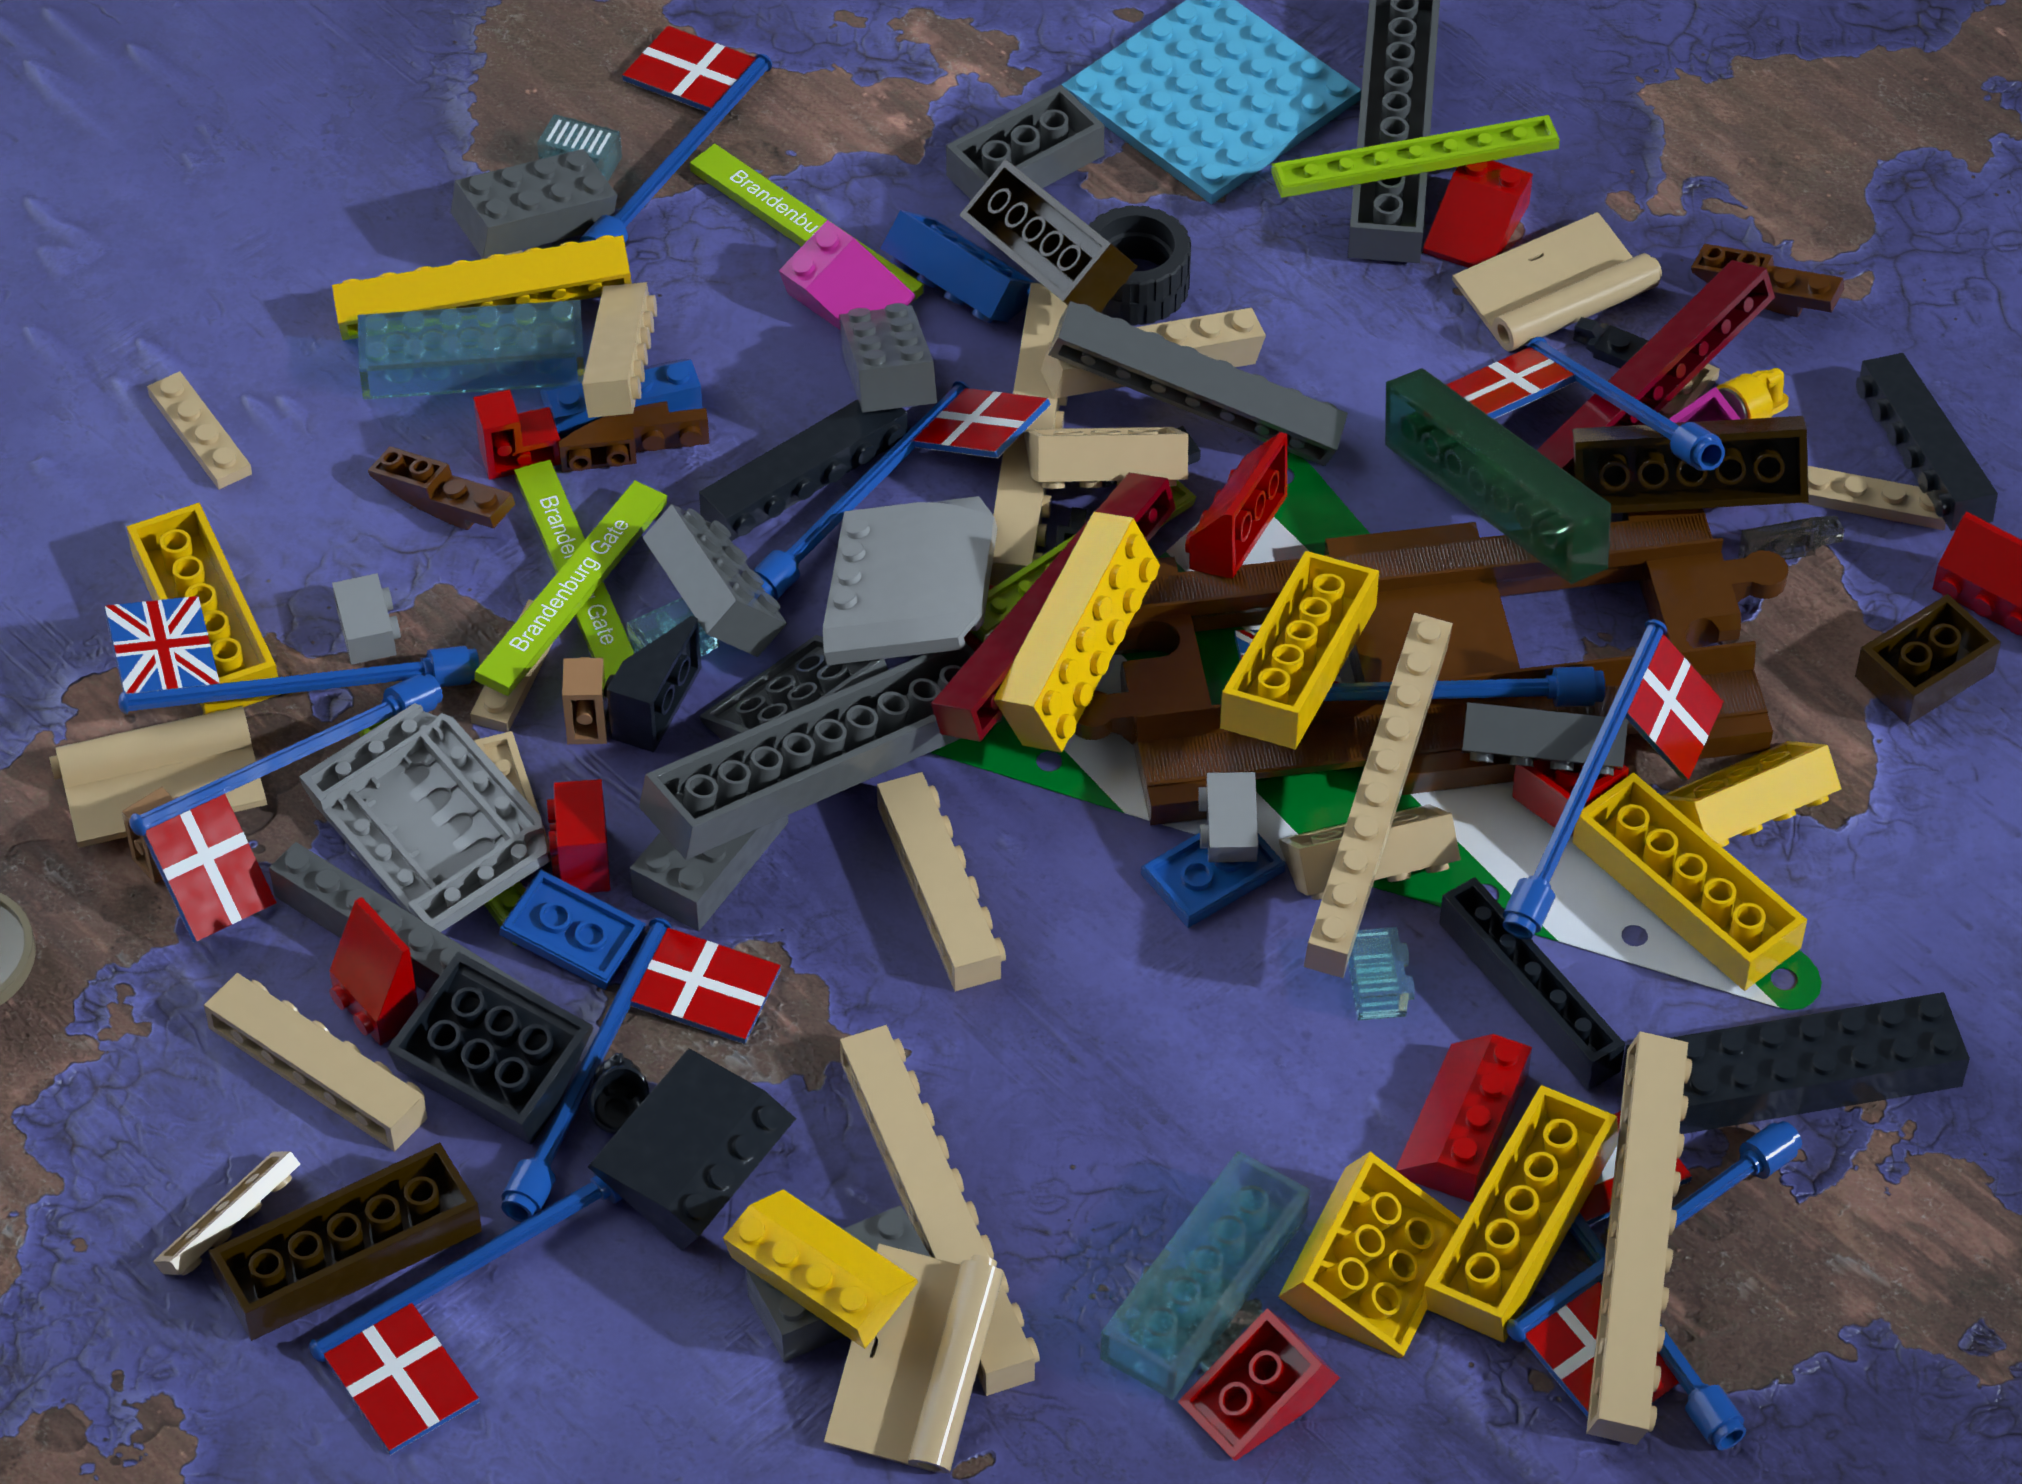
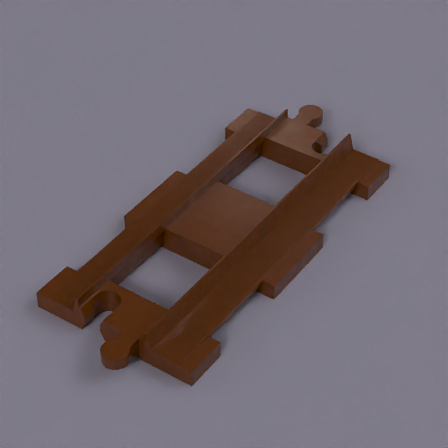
M1703 508L1623 513V518L1620 522L1481 538L1476 522L1329 538L1325 539L1324 556L1379 570L1376 608L1349 654L1355 683L1392 682L1414 613L1453 623L1447 652L1437 681L1545 679L1547 675H1552L1554 667H1593L1594 670H1602L1604 673V701L1595 702L1594 706L1555 707L1553 699H1547L1546 696L1431 699L1401 795L1514 782L1515 766L1509 765L1510 758L1494 756L1493 763L1470 761V753H1462L1467 702L1607 716L1634 655L1520 669L1500 597L1507 595L1638 580L1650 620L1656 619L1666 625L1667 634L1665 636L1724 701L1699 759L1764 752L1770 749L1773 729L1754 670L1756 642L1736 643L1739 640L1741 631V612L1738 602L1749 595L1759 599H1770L1781 594L1786 586L1788 577V564L1785 559L1777 553L1759 550L1750 553L1745 558L1724 560L1721 552L1723 538L1713 539ZM1175 556L1156 558L1160 564L1158 574L1155 580L1151 582L1142 599L1140 609L1134 614L1123 641L1119 643L1113 655L1145 651H1162L1169 655L1122 661L1120 669L1121 693L1106 694L1095 690L1090 704L1086 706L1076 725L1074 733L1086 740H1099L1113 732L1121 735L1133 745L1150 826L1207 819L1206 811H1199L1198 789L1199 787H1206L1207 773L1255 772V779L1365 766L1386 700L1323 701L1296 750L1220 729L1221 704L1211 705L1195 632L1262 624L1300 559L1241 565L1234 578L1231 579L1199 571L1178 573ZM1628 721L1627 735L1639 733Z

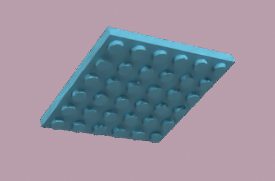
M1185 0L1062 84L1106 128L1211 205L1360 101L1362 89L1236 0Z

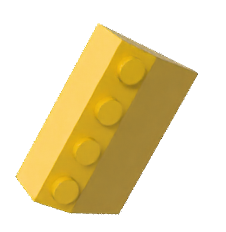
M1368 1152L1345 1167L1278 1297L1311 1322L1400 1359L1405 1355L1428 1309L1424 1285L1462 1219L1372 1152Z

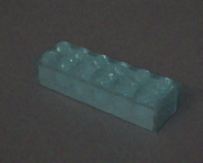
M580 300L358 315L359 374L363 399L555 387L582 381L585 373V356Z
M1237 1151L1101 1331L1100 1359L1173 1400L1308 1218L1310 1189L1248 1155Z

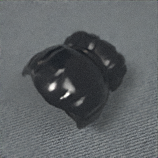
M615 1053L611 1058L600 1064L595 1069V1083L589 1091L588 1110L594 1123L601 1130L615 1135L650 1094L646 1077L642 1075L641 1069L632 1060L624 1057L623 1053Z

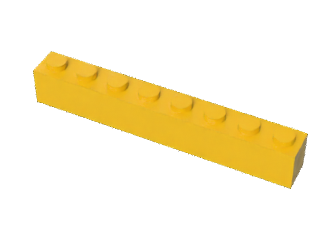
M605 235L592 241L580 243L573 241L565 242L560 246L545 249L530 248L522 253L510 255L494 254L486 259L475 261L459 260L451 265L434 268L423 266L410 272L398 274L392 272L383 273L378 277L363 280L348 279L340 284L332 285L338 325L342 341L601 297L603 286L632 284L623 235L616 237Z

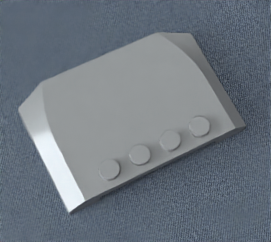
M979 496L844 511L823 623V646L827 665L961 650L965 646L964 636L969 631H977L984 623L997 536L995 517Z
M416 703L299 776L303 788L316 808L401 908L439 932L450 927L549 862L541 816L453 717L443 713L439 716L425 712L423 707Z

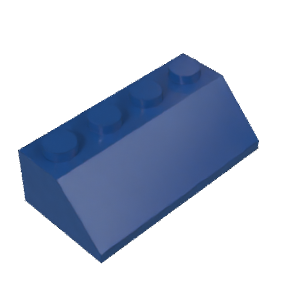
M899 211L880 248L891 255L889 261L892 264L906 271H909L911 268L918 272L917 279L932 288H936L937 285L946 290L944 296L947 299L961 306H964L965 303L974 308L972 314L987 323H992L993 319L1008 322L1027 306L1031 283H1037L939 220L911 212Z
M684 358L644 367L645 381L640 382L641 399H636L635 407L667 401L669 412L702 408L701 385L691 359ZM583 380L540 390L545 408L550 407L560 441L579 428L602 418H588L582 386Z

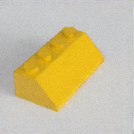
M1787 741L1661 796L1721 847H1724L1730 843L1728 838L1738 834L1746 836L1757 833L1763 829L1762 824L1772 819L1773 821L1786 820L1796 815L1795 809L1804 805L1806 807H1813L1829 800L1828 795L1841 790V786L1828 745Z
M784 1189L750 1204L723 1237L732 1259L864 1349H866L918 1283L916 1278Z

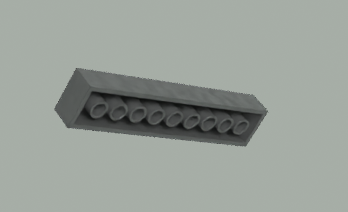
M1369 0L1357 149L1430 136L1440 0ZM1427 172L1353 185L1347 258L1420 263Z
M965 642V646L961 650L922 655L645 774L639 808L683 858L688 860L957 741L961 738L941 735L931 703L975 651Z

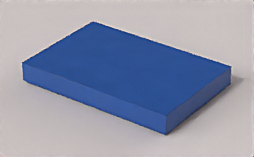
M1199 832L1141 866L1142 877L1187 928L1285 872V862L1259 833L1256 862H1208V848L1200 849Z
M540 869L500 927L499 935L606 990L644 933L646 923Z

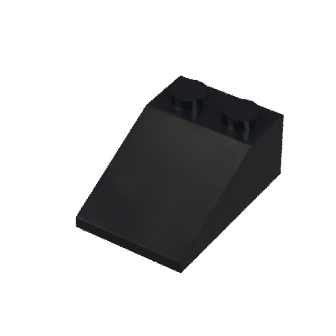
M690 616L625 659L616 674H611L608 677L604 687V696L608 700L606 720L610 722L611 739L655 752L702 668L698 618Z

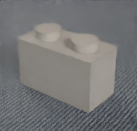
M378 573L333 582L336 609L351 665L397 655L394 640L401 638L397 616L389 617L388 610H393L392 598L389 587L381 588Z
M1255 772L1207 773L1206 787H1199L1198 789L1199 811H1206L1207 824H1200V849L1208 848V862H1256L1258 830Z

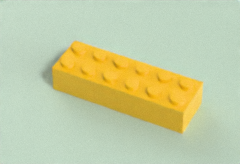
M200 502L126 526L132 556L153 601L199 596L220 684L278 677L272 655ZM278 695L200 703L204 714L238 706L246 707Z
M1093 512L994 697V701L1023 746L1063 752L1069 738L1074 735L1076 725L1086 706L1090 704L1102 675L1107 672L1113 654L1119 643L1123 641L1134 614L1140 609L1144 595L1158 574L1160 564L1132 517Z
M1305 551L1222 691L1220 729L1296 750L1376 608L1379 570Z
M1634 772L1583 808L1574 827L1572 843L1744 991L1801 949L1807 919Z
M1543 1085L1539 1087L1424 1285L1429 1311L1505 1343L1509 1336L1506 1330L1507 1321L1509 1319L1516 1320L1521 1315L1617 1146L1618 1122L1616 1115Z

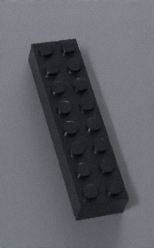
M1944 992L1671 1037V1039L1688 1042L1687 1059L1692 1060L1690 1078L1684 1084L1683 1096L1688 1097V1108L1684 1120L1680 1121L1679 1133L1687 1134L1962 1087L1970 1057ZM1631 1044L1626 1045L1621 1072L1623 1080L1625 1078L1627 1050Z

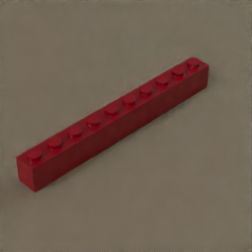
M1731 260L1623 365L1608 382L1656 412H1659L1775 298L1767 269ZM1595 393L1503 482L1513 511L1548 521L1575 495L1573 429L1645 424Z
M1129 472L1095 512L1134 518L1148 543L1176 510L1168 478ZM1088 521L932 701L933 713L941 735L980 742L1003 714L994 701V697Z

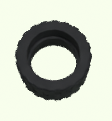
M1129 205L1111 209L1104 214L1102 213L1093 222L1089 223L1092 229L1110 242L1128 259H1144L1160 265L1147 271H1133L1127 282L1119 288L1101 312L1102 314L1111 318L1123 319L1129 325L1155 323V321L1160 319L1163 320L1181 308V304L1188 297V290L1190 288L1191 239L1187 234L1188 231L1184 225L1179 223L1177 218L1172 215L1170 216L1163 210L1153 209L1149 206Z

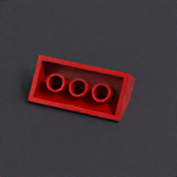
M1279 432L1245 455L1238 467L1230 471L1227 483L1223 489H1219L1216 492L1214 502L1208 510L1203 511L1198 526L1187 535L1185 552L1189 553L1190 570L1231 579L1234 578L1287 497V433Z
M1966 512L1938 563L1932 589L1943 596L1948 594L1957 603L1975 611L1978 615L1986 617L2009 629L2012 633L2022 636V540Z
M1489 1034L1451 1044L1395 1170L1411 1182L1472 1203L1479 1191L1528 1077L1532 1047L1496 1034Z

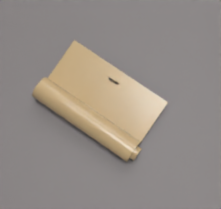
M1596 212L1458 272L1452 276V281L1499 344L1505 350L1513 351L1528 344L1535 337L1549 335L1578 322L1581 317L1587 318L1657 287L1662 276V269L1657 259L1646 253L1632 257L1602 216Z
M243 706L55 747L57 755L49 757L54 780L63 779L78 848L127 837L122 811L160 787H163L172 798L180 797L256 762ZM261 778L225 793L234 812L267 805Z
M878 1244L877 1253L916 1278L918 1283L866 1349L851 1341L824 1443L928 1471L950 1473L1001 1285L1003 1271L996 1267V1260L982 1255H973L971 1260H963L960 1265Z

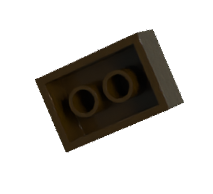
M1946 594L1862 646L1855 677L1908 726L1993 673L2001 642L1951 596Z

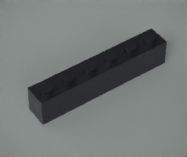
M1898 353L1862 361L1860 377L1856 380L1857 393L1870 407L1874 420L1880 422L1886 431L1890 444L1892 446L1895 445L1901 454L1905 467L1913 472L1918 480L1921 491L1926 493L1934 504L1936 514L1943 518L1951 531L1956 530L1966 512L1988 523L1993 522L1998 492L1905 354Z
M857 399L699 491L700 514L710 523L716 520L723 524L731 533L729 538L731 541L740 536L747 535L753 528L770 518L779 516L787 508L801 500L808 499L814 492L831 482L840 480L846 473L860 465L869 463L875 456L893 447L908 432L907 412L903 408L862 412Z
M1474 877L1443 894L1439 924L1587 1090H1590L1620 1073L1625 1049L1624 1041L1532 939L1518 938L1504 929L1503 922L1505 919L1503 912L1505 909L1478 879Z

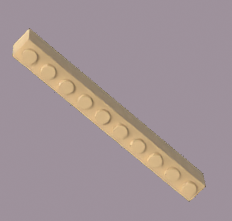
M1031 283L1013 394L1049 399L1051 405L1027 429H1058L1064 426V411H1059L1060 405L1067 406L1068 396L1053 398L1041 373V367L1049 342L1053 341L1059 320L1068 305L1044 285L1038 283ZM1024 432L1003 453L993 514L997 525L989 584L993 586L998 585L1043 556V553H1037L1038 546L1045 547L1047 524H1042V518L1050 517L1051 496L1046 495L1049 488H1042V482H1037L1031 478Z
M1418 613L1413 615L1308 941L1304 967L1340 978L1344 977L1447 652L1453 623Z
M887 1025L840 1039L842 1067L907 1216L930 1257L960 1265L963 1260H971L973 1255H982L993 1259L994 1253L988 1236L986 1234L980 1236L976 1227L979 1225L975 1206L972 1201L965 1202L961 1193L964 1192L961 1175L957 1168L951 1169L947 1162L949 1151L945 1139L942 1135L936 1136L932 1128L935 1126L932 1110L927 1102L922 1104L919 1099L920 1086L916 1074L913 1070L907 1072L903 1063L906 1062V1056L900 1039L893 1040ZM1004 1272L977 1370L978 1379L986 1396L1034 1381L1035 1363L1040 1361L1034 1339L1032 1337L1026 1338L1022 1330L1024 1319L1019 1305L1016 1302L1011 1304L1006 1293L1009 1292V1287Z
M1641 1031L1627 1050L1586 1434L1634 1445H1637L1647 1432H1652L1657 1418V1407L1652 1406L1653 1392H1656L1660 1383L1661 1367L1656 1366L1657 1352H1660L1665 1338V1327L1660 1326L1661 1313H1664L1667 1307L1669 1288L1664 1287L1665 1274L1670 1270L1673 1259V1250L1668 1248L1669 1235H1672L1677 1220V1211L1672 1210V1199L1677 1195L1681 1180L1680 1172L1675 1171L1676 1159H1679L1682 1154L1685 1140L1684 1134L1679 1133L1680 1121L1684 1120L1688 1108V1097L1683 1096L1684 1084L1688 1082L1692 1070V1060L1687 1059L1688 1042Z

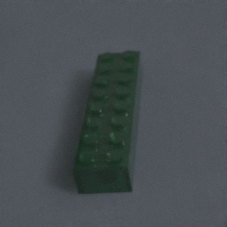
M1420 368L1386 382L1385 446L1570 584L1608 569L1611 504L1425 369Z

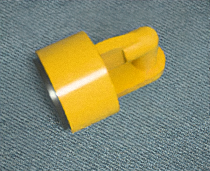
M1779 368L1756 371L1752 374L1743 373L1717 386V389L1740 419L1771 418L1788 407L1789 397L1783 393L1784 373Z

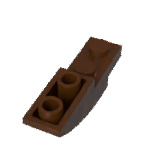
M1704 244L1691 266L1692 273L1706 283H1709L1731 260L1766 268L1775 298L1764 309L1793 317H1799L1803 308L1832 313L1845 289L1842 277L1774 266L1773 255Z
M667 401L634 407L633 414L602 417L579 428L559 441L562 472L637 464L636 452L710 444L706 408L669 412Z
M391 446L368 469L369 475L402 500L446 523L465 530H469L474 523L494 529L515 505L513 495L510 492L454 476L447 463Z

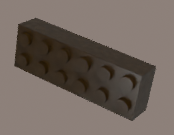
M1006 159L960 213L964 220L1066 305L1072 301L1077 304L1088 305L1101 313L1109 300L1127 282L1129 276L1138 267L1110 242Z
M1789 416L1694 422L1718 436L1725 449L1722 463L1717 468L1706 471L1697 470L1676 457L1671 451V440L1647 425L1573 429L1577 515L1809 503L1807 427L1804 417ZM1687 422L1676 423V424L1679 425V426H1681L1682 424L1687 423Z
M439 1142L209 1250L217 1283L249 1339L253 1341L482 1232L478 1203Z

